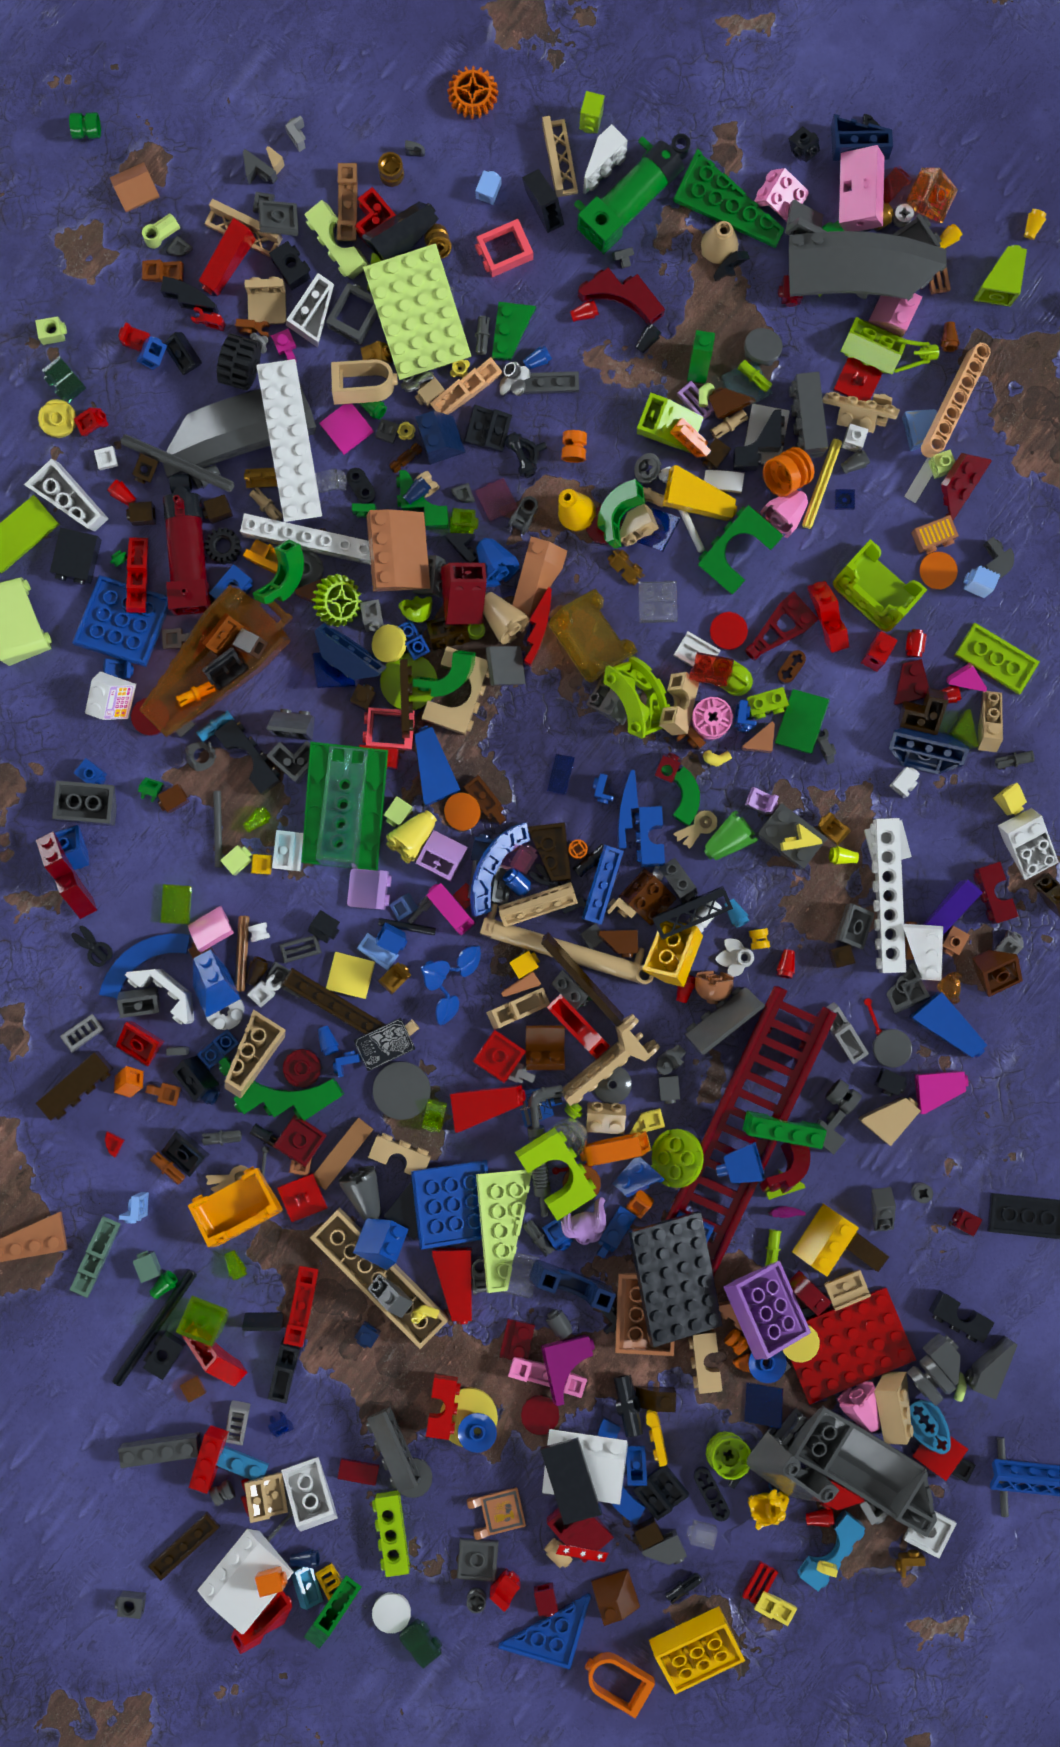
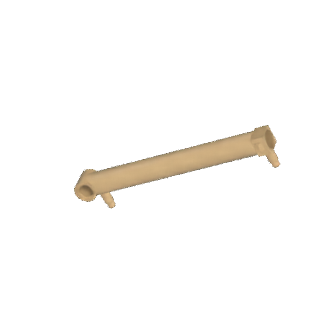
M492 903V911L488 912L487 917L484 918L480 931L481 935L553 957L541 944L544 934L514 925L504 927L503 922L495 919L498 905ZM554 938L580 966L633 981L640 985L649 984L654 978L650 974L647 980H642L639 977V972L644 966L642 964L645 951L643 948L638 949L633 962Z

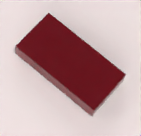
M341 1458L337 1479L376 1486L379 1465Z

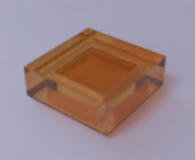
M198 1375L180 1385L188 1403L207 1392Z

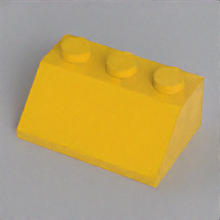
M669 921L660 924L664 934L670 932L674 923ZM692 926L663 940L657 930L642 970L665 983L684 987L703 938L698 927Z
M822 1204L795 1245L792 1253L828 1277L859 1227L825 1204Z

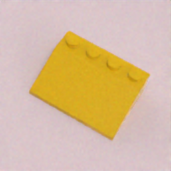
M719 1606L649 1639L654 1657L674 1694L680 1693L745 1661Z

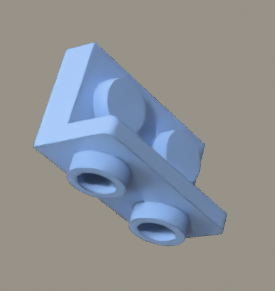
M140 1192L131 1196L128 1202L129 1211L119 1215V1220H125V1223H136L148 1215L149 1192Z

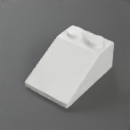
M319 1457L281 1470L295 1524L300 1532L338 1518Z

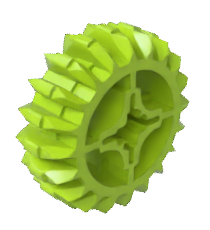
M340 574L329 575L327 579H321L322 584L316 585L318 591H313L316 598L311 599L313 602H316V605L312 607L317 610L315 615L319 616L320 620L326 622L327 625L336 627L340 625L345 626L347 622H353L352 617L358 616L356 610L361 609L358 606V603L362 602L358 599V596L362 594L357 592L359 586L353 585L354 581L352 579H348L347 576H341Z

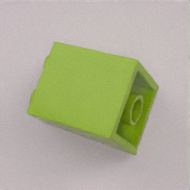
M1019 245L1008 246L974 296L973 301L1011 307L1021 292L1027 249Z

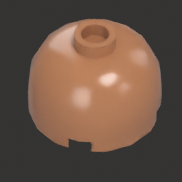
M714 971L698 972L695 978L697 994L707 1000V1003L717 1004L718 1001L725 1000L731 994L734 977L724 972H720V975L714 974Z

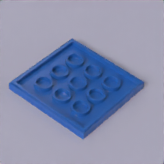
M99 575L72 642L73 645L147 667L169 610L167 596L147 590L146 613L126 612L127 583Z
M487 1160L411 1171L419 1249L482 1240L476 1174L488 1173Z

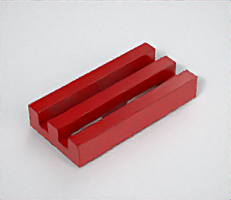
M760 1561L742 1597L748 1599L751 1603L757 1604L763 1591L768 1593L778 1574V1570ZM765 1568L766 1570L764 1571L760 1581L758 1582L753 1594L749 1595L762 1569ZM770 1572H772L771 1575L769 1576V1578H768V1580H767V1582H766L764 1588L762 1589V1591H761V1593H760L758 1599H756V1597H757V1595H758V1593H759V1591H760L762 1585L764 1584V1582H765V1580H766L768 1574H769Z

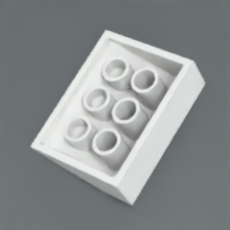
M550 1429L547 1446L579 1438L598 1501L620 1505L628 1448L627 1440ZM545 1466L542 1493L554 1495Z
M247 1529L197 1591L210 1607L237 1631L244 1634L277 1594L264 1597L259 1596L255 1581L257 1573L281 1566L282 1572H286L288 1580L294 1572L260 1531Z

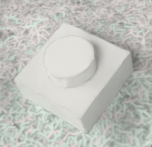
M113 446L94 450L100 471L118 466Z

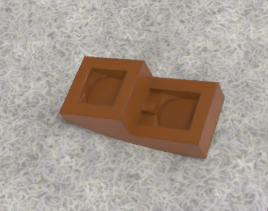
M160 259L142 261L143 281L162 282L163 276L183 282V262H162Z

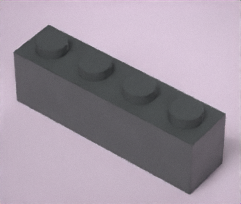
M200 1432L122 1443L118 1448L120 1468L197 1458L201 1448Z

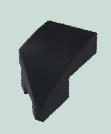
M735 251L727 257L716 270L713 276L714 280L720 281L725 276H735L734 268L750 259L748 252Z

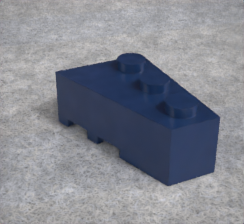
M833 115L830 127L833 161H841V153L875 145H878L884 155V160H889L893 149L892 129L870 123L865 125L858 123L856 119L851 118L850 121L839 118L840 115Z

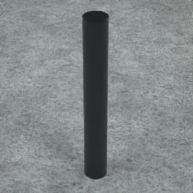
M379 918V926H383L386 922L402 930L435 935L436 928Z

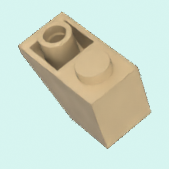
M646 504L637 506L627 512L620 529L621 543L626 547L635 544L639 539L649 536L659 529L652 510Z

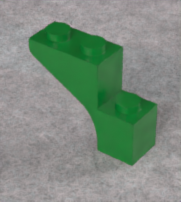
M399 470L400 476H396L397 488H400L401 495H397L398 507H401L403 511H424L426 530L449 529L447 506L433 505L426 501L424 497L416 500L411 505L405 500L403 496L414 481L406 470Z

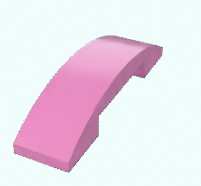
M518 1357L513 1358L508 1377L550 1387L544 1363ZM570 1372L565 1383L564 1393L582 1398L587 1378Z

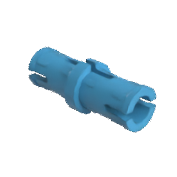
M227 710L218 718L211 719L209 724L196 733L204 742L214 735V732L233 719V717Z

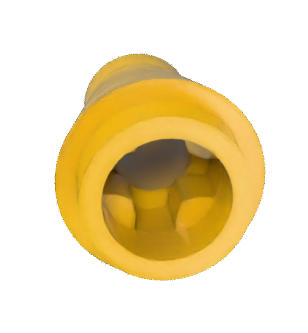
M1032 209L1031 213H1028L1024 233L1025 238L1035 239V236L1046 221V213L1044 211Z
M955 224L948 225L939 236L942 241L940 242L941 248L945 249L956 243L963 235Z

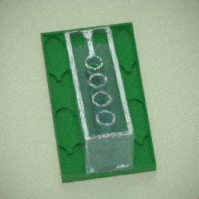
M310 742L301 863L378 871L388 750Z

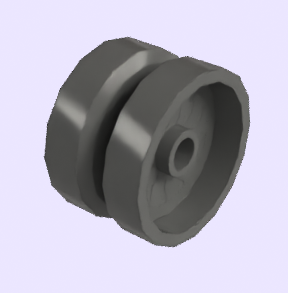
M926 1355L920 1360V1365L926 1371L925 1374L915 1366L906 1373L915 1382L913 1384L925 1398L928 1397L937 1406L943 1401V1397L937 1388L939 1387L945 1394L950 1395L956 1387L934 1361Z

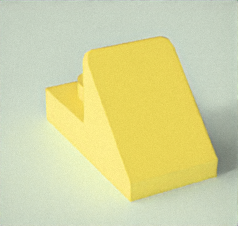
M798 824L799 840H796V837L784 838L785 842L780 843L781 851L820 845L822 840L801 824Z

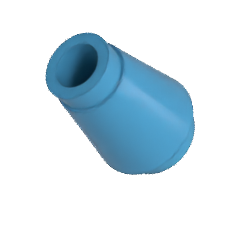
M731 899L730 902L733 909L727 912L732 925L739 928L750 921L749 915L735 899Z

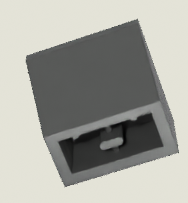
M603 675L586 705L606 718L624 725L627 720L624 705L618 695L603 683ZM635 687V690L640 698L642 692Z

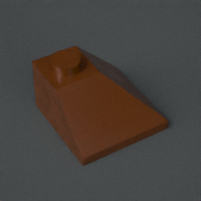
M988 950L972 958L975 972L988 997L1023 981L1017 954Z
M628 1569L591 1580L604 1626L621 1621L640 1608Z

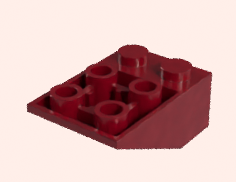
M448 563L441 567L445 625L482 624L487 583L485 563Z
M559 1507L547 1516L548 1526L566 1546L599 1551L614 1538L597 1516L566 1525L563 1523ZM580 1558L584 1563L588 1561L587 1559Z

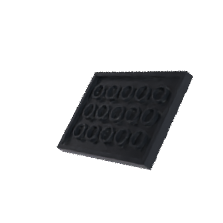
M696 1211L628 1231L650 1346L654 1348L723 1326L701 1212Z

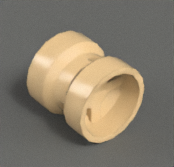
M425 471L416 477L417 479L422 477L431 486L429 493L423 496L424 498L429 497L439 489L437 482L432 481V475L429 471Z

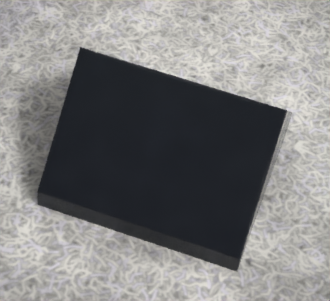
M182 1129L173 1134L161 1151L189 1177L210 1155Z

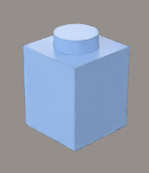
M483 171L475 190L476 199L494 205L502 185L501 177L496 172Z

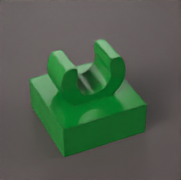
M145 777L139 785L138 792H141L142 799L146 795H150L152 797L151 802H154L157 795L162 791L164 783Z

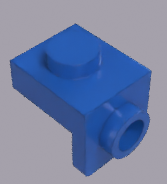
M104 659L103 673L123 680H128L133 675L134 667L131 665V662Z
M600 773L599 778L595 777L592 787L596 789L594 797L597 798V802L608 804V801L612 802L614 797L603 794L608 775Z
M355 1051L344 1052L343 1057L335 1058L336 1062H333L334 1073H338V1077H343L342 1065L360 1062V1054H355Z

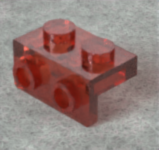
M697 652L689 679L699 683H711L719 687L727 686L732 677L734 660Z

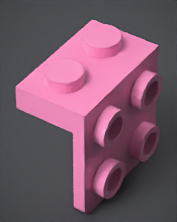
M782 168L772 170L767 174L766 181L758 190L754 201L758 204V207L770 206L787 222L791 201L796 200L803 204L809 192L791 173Z

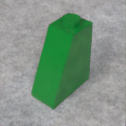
M696 330L692 344L687 382L706 383L715 333Z

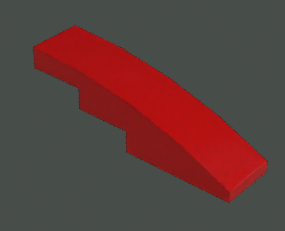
M129 537L126 612L146 613L148 538Z
M550 587L547 588L530 618V624L535 627L527 639V644L532 647L524 660V664L530 667L540 649L546 632L551 604L552 588Z

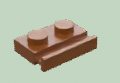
M225 613L202 644L220 656L231 647H235L232 644L241 628L248 629Z

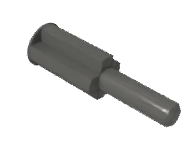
M427 896L418 904L420 907L408 919L410 924L423 911L426 912L433 905Z

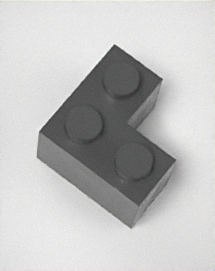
M306 741L295 754H292L279 742L269 752L267 757L298 784L308 773L310 743Z

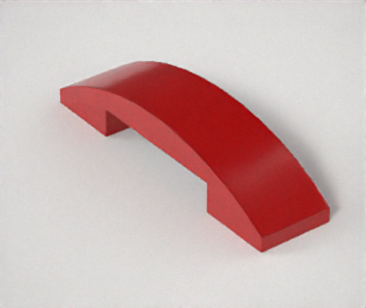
M299 1266L294 1298L283 1344L303 1347L319 1269Z

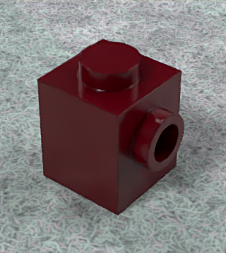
M784 275L781 286L778 287V297L781 298V304H786L788 307L800 305L803 296L790 297L789 275Z

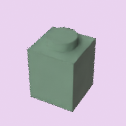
M148 1250L137 1254L133 1264L141 1283L161 1275L162 1269L154 1251L148 1253Z

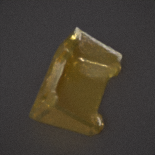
M596 588L561 607L550 619L552 631L582 676L590 683L605 674L606 666L614 667L622 664L638 652L632 641L628 639L620 641L600 610L603 608L604 599Z

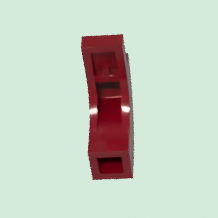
M784 1142L781 1148L787 1161L786 1171L766 1178L760 1184L762 1192L767 1190L774 1192L781 1189L783 1194L794 1188L805 1177L809 1169L811 1159L809 1147Z

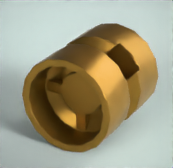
M394 152L384 153L378 160L381 181L390 187L398 186L404 179L402 159Z
M435 223L423 236L426 246L436 243L440 258L443 259L450 254L452 246L447 229L443 225Z

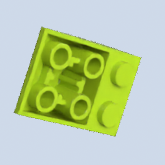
M650 392L637 426V434L691 453L670 431L680 418H684L699 432L704 417L670 399Z

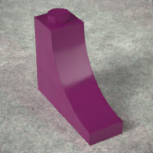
M586 1334L541 1345L552 1400L556 1406L564 1405V1387L570 1372L581 1361L593 1356L592 1350H595L594 1342Z

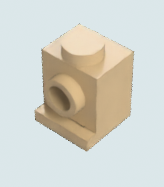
M434 377V379H430V382L426 381L420 385L415 398L421 406L424 404L428 409L431 406L430 403L442 394L445 389Z

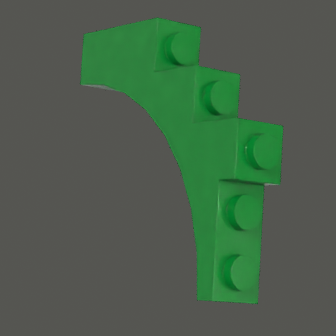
M225 1057L219 1061V1069L224 1076L228 1075L232 1064L229 1057ZM335 1078L316 1087L294 1091L274 1089L253 1081L241 1099L237 1096L233 1098L235 1100L233 1104L239 1113L246 1114L264 1102L265 1106L263 1107L266 1113L274 1118L294 1105L295 1109L293 1110L296 1116L305 1121L344 1095V1092Z

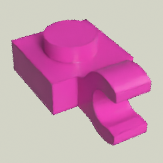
M289 329L272 335L271 337L279 355L285 353L288 360L295 359L292 350L297 347Z

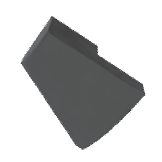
M914 962L909 965L906 972L898 978L896 984L886 993L894 1014L930 999Z

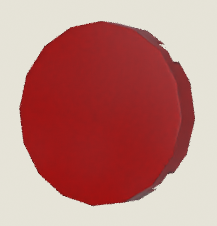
M721 613L711 623L709 630L710 638L721 649H736L747 638V623L737 613Z

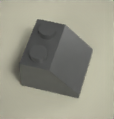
M938 1333L922 1349L956 1386L959 1383L961 1355L956 1351L959 1347L947 1335L944 1337Z

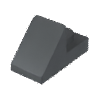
M244 149L243 157L248 184L250 185L257 175L263 181H269L274 184L278 179L276 171Z

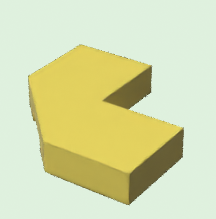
M657 1108L642 1112L629 1134L664 1128L665 1124L661 1109Z

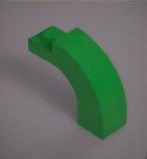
M636 479L616 487L606 497L598 514V528L604 532L606 543H609L614 549L622 547L619 526L623 515L631 508L645 504L643 486Z
M287 540L274 548L278 560L277 573L271 582L253 592L255 600L266 605L272 603L274 599L284 602L293 594L300 583L304 569V557L299 543Z
M460 650L453 652L452 667L446 677L430 678L417 676L413 678L412 687H418L420 691H429L431 689L430 696L433 697L444 696L454 692L469 679L475 665L476 652Z
M664 765L661 771L664 775L670 776L673 769L670 765ZM683 766L679 772L677 771L673 780L681 790V802L672 817L688 827L698 812L700 791L694 776Z

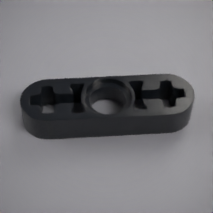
M704 1466L696 1468L693 1475L694 1480L713 1517L721 1522L727 1520L730 1516L729 1507L710 1470ZM700 1472H703V1474H708L705 1476L708 1485L705 1486L703 1480L698 1479L700 1477ZM709 1489L717 1491V1496L714 1499H709L706 1496ZM717 1502L719 1503L721 1509H725L724 1515L722 1516L720 1515V1513L716 1514L718 1512V1509L715 1503Z

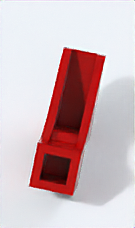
M816 582L807 586L823 629L825 643L830 652L833 653L849 648L848 632L840 618L838 599L827 582Z
M561 994L547 1006L549 1011L596 1060L610 1047Z
M284 1591L278 1592L244 1634L234 1629L231 1639L240 1654L259 1645L265 1634L285 1624L292 1609V1601L288 1595H285Z

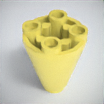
M427 810L419 813L388 833L386 845L392 851L396 850L401 854L400 857L406 863L414 862L419 857L437 819Z

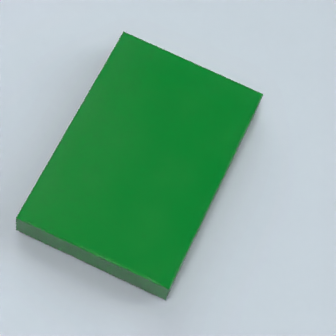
M793 689L775 744L812 754L830 700Z

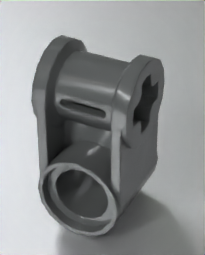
M532 496L523 498L509 520L508 526H513L525 535L538 511L537 500ZM528 502H531L535 505L534 509L531 511H528L524 508L525 504Z
M477 1256L472 1262L473 1295L487 1292L485 1269L478 1270L475 1267L479 1262L484 1263V1256Z

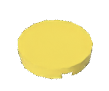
M54 399L45 403L46 405L43 408L41 407L38 414V422L41 429L47 435L54 438H62L73 432L76 427L74 418L77 416L70 404L64 400Z
M389 624L381 626L375 632L372 639V651L375 657L386 663L398 661L406 650V635L398 626Z
M808 1325L811 1331L810 1334L782 1350L788 1359L803 1363L811 1360L817 1354L820 1340L817 1332L810 1325Z

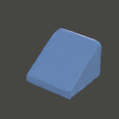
M409 893L389 904L398 921L418 909Z

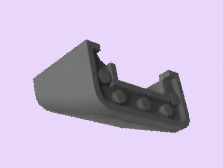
M766 1432L747 1458V1465L753 1472L791 1498L827 1503L833 1500L840 1491L824 1474L808 1465L805 1468H800L799 1460L788 1452L769 1432Z

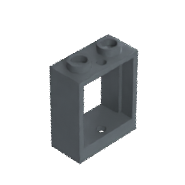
M347 283L326 321L328 329L361 346L378 316L372 294L366 293L357 284ZM351 293L373 305L359 331L337 320Z

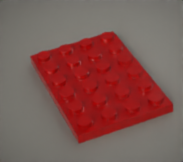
M886 1287L871 1292V1297L837 1311L832 1308L821 1313L819 1316L815 1315L806 1319L807 1324L818 1334L820 1340L819 1350L809 1361L802 1363L791 1360L809 1405L916 1361Z

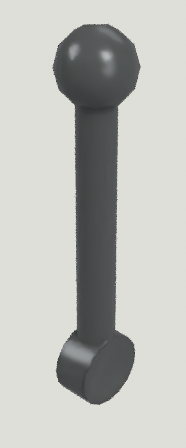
M267 1146L262 1147L261 1173L263 1176H265L266 1157L269 1152V1147Z

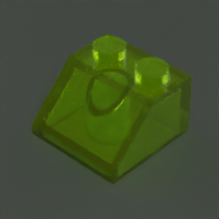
M191 1296L176 1333L212 1347L223 1331L229 1317V1311L216 1304Z

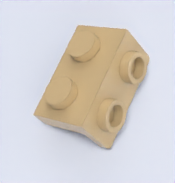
M587 1103L586 1132L624 1135L626 1121L625 1104Z

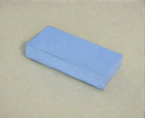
M369 933L366 934L357 947L359 951L387 971L399 956V954L396 955L376 945V938Z

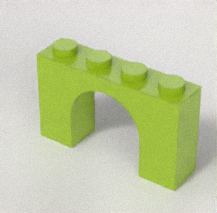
M552 1128L516 1151L515 1154L527 1173L550 1160H560L568 1165L569 1178L567 1183L560 1190L544 1199L551 1213L558 1221L596 1197L593 1191L596 1187L590 1178L587 1180L584 1176L586 1170L581 1162L577 1164L574 1158L577 1155L572 1147L567 1148L564 1143L567 1139L563 1132H558L555 1128Z

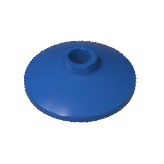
M783 1351L768 1358L769 1363L767 1366L763 1365L764 1359H754L751 1352L748 1367L756 1380L762 1383H773L783 1376L787 1366Z
M483 1413L467 1415L458 1427V1439L461 1445L470 1452H484L491 1448L496 1440V1425L489 1416ZM480 1428L481 1433L475 1434L474 1429Z

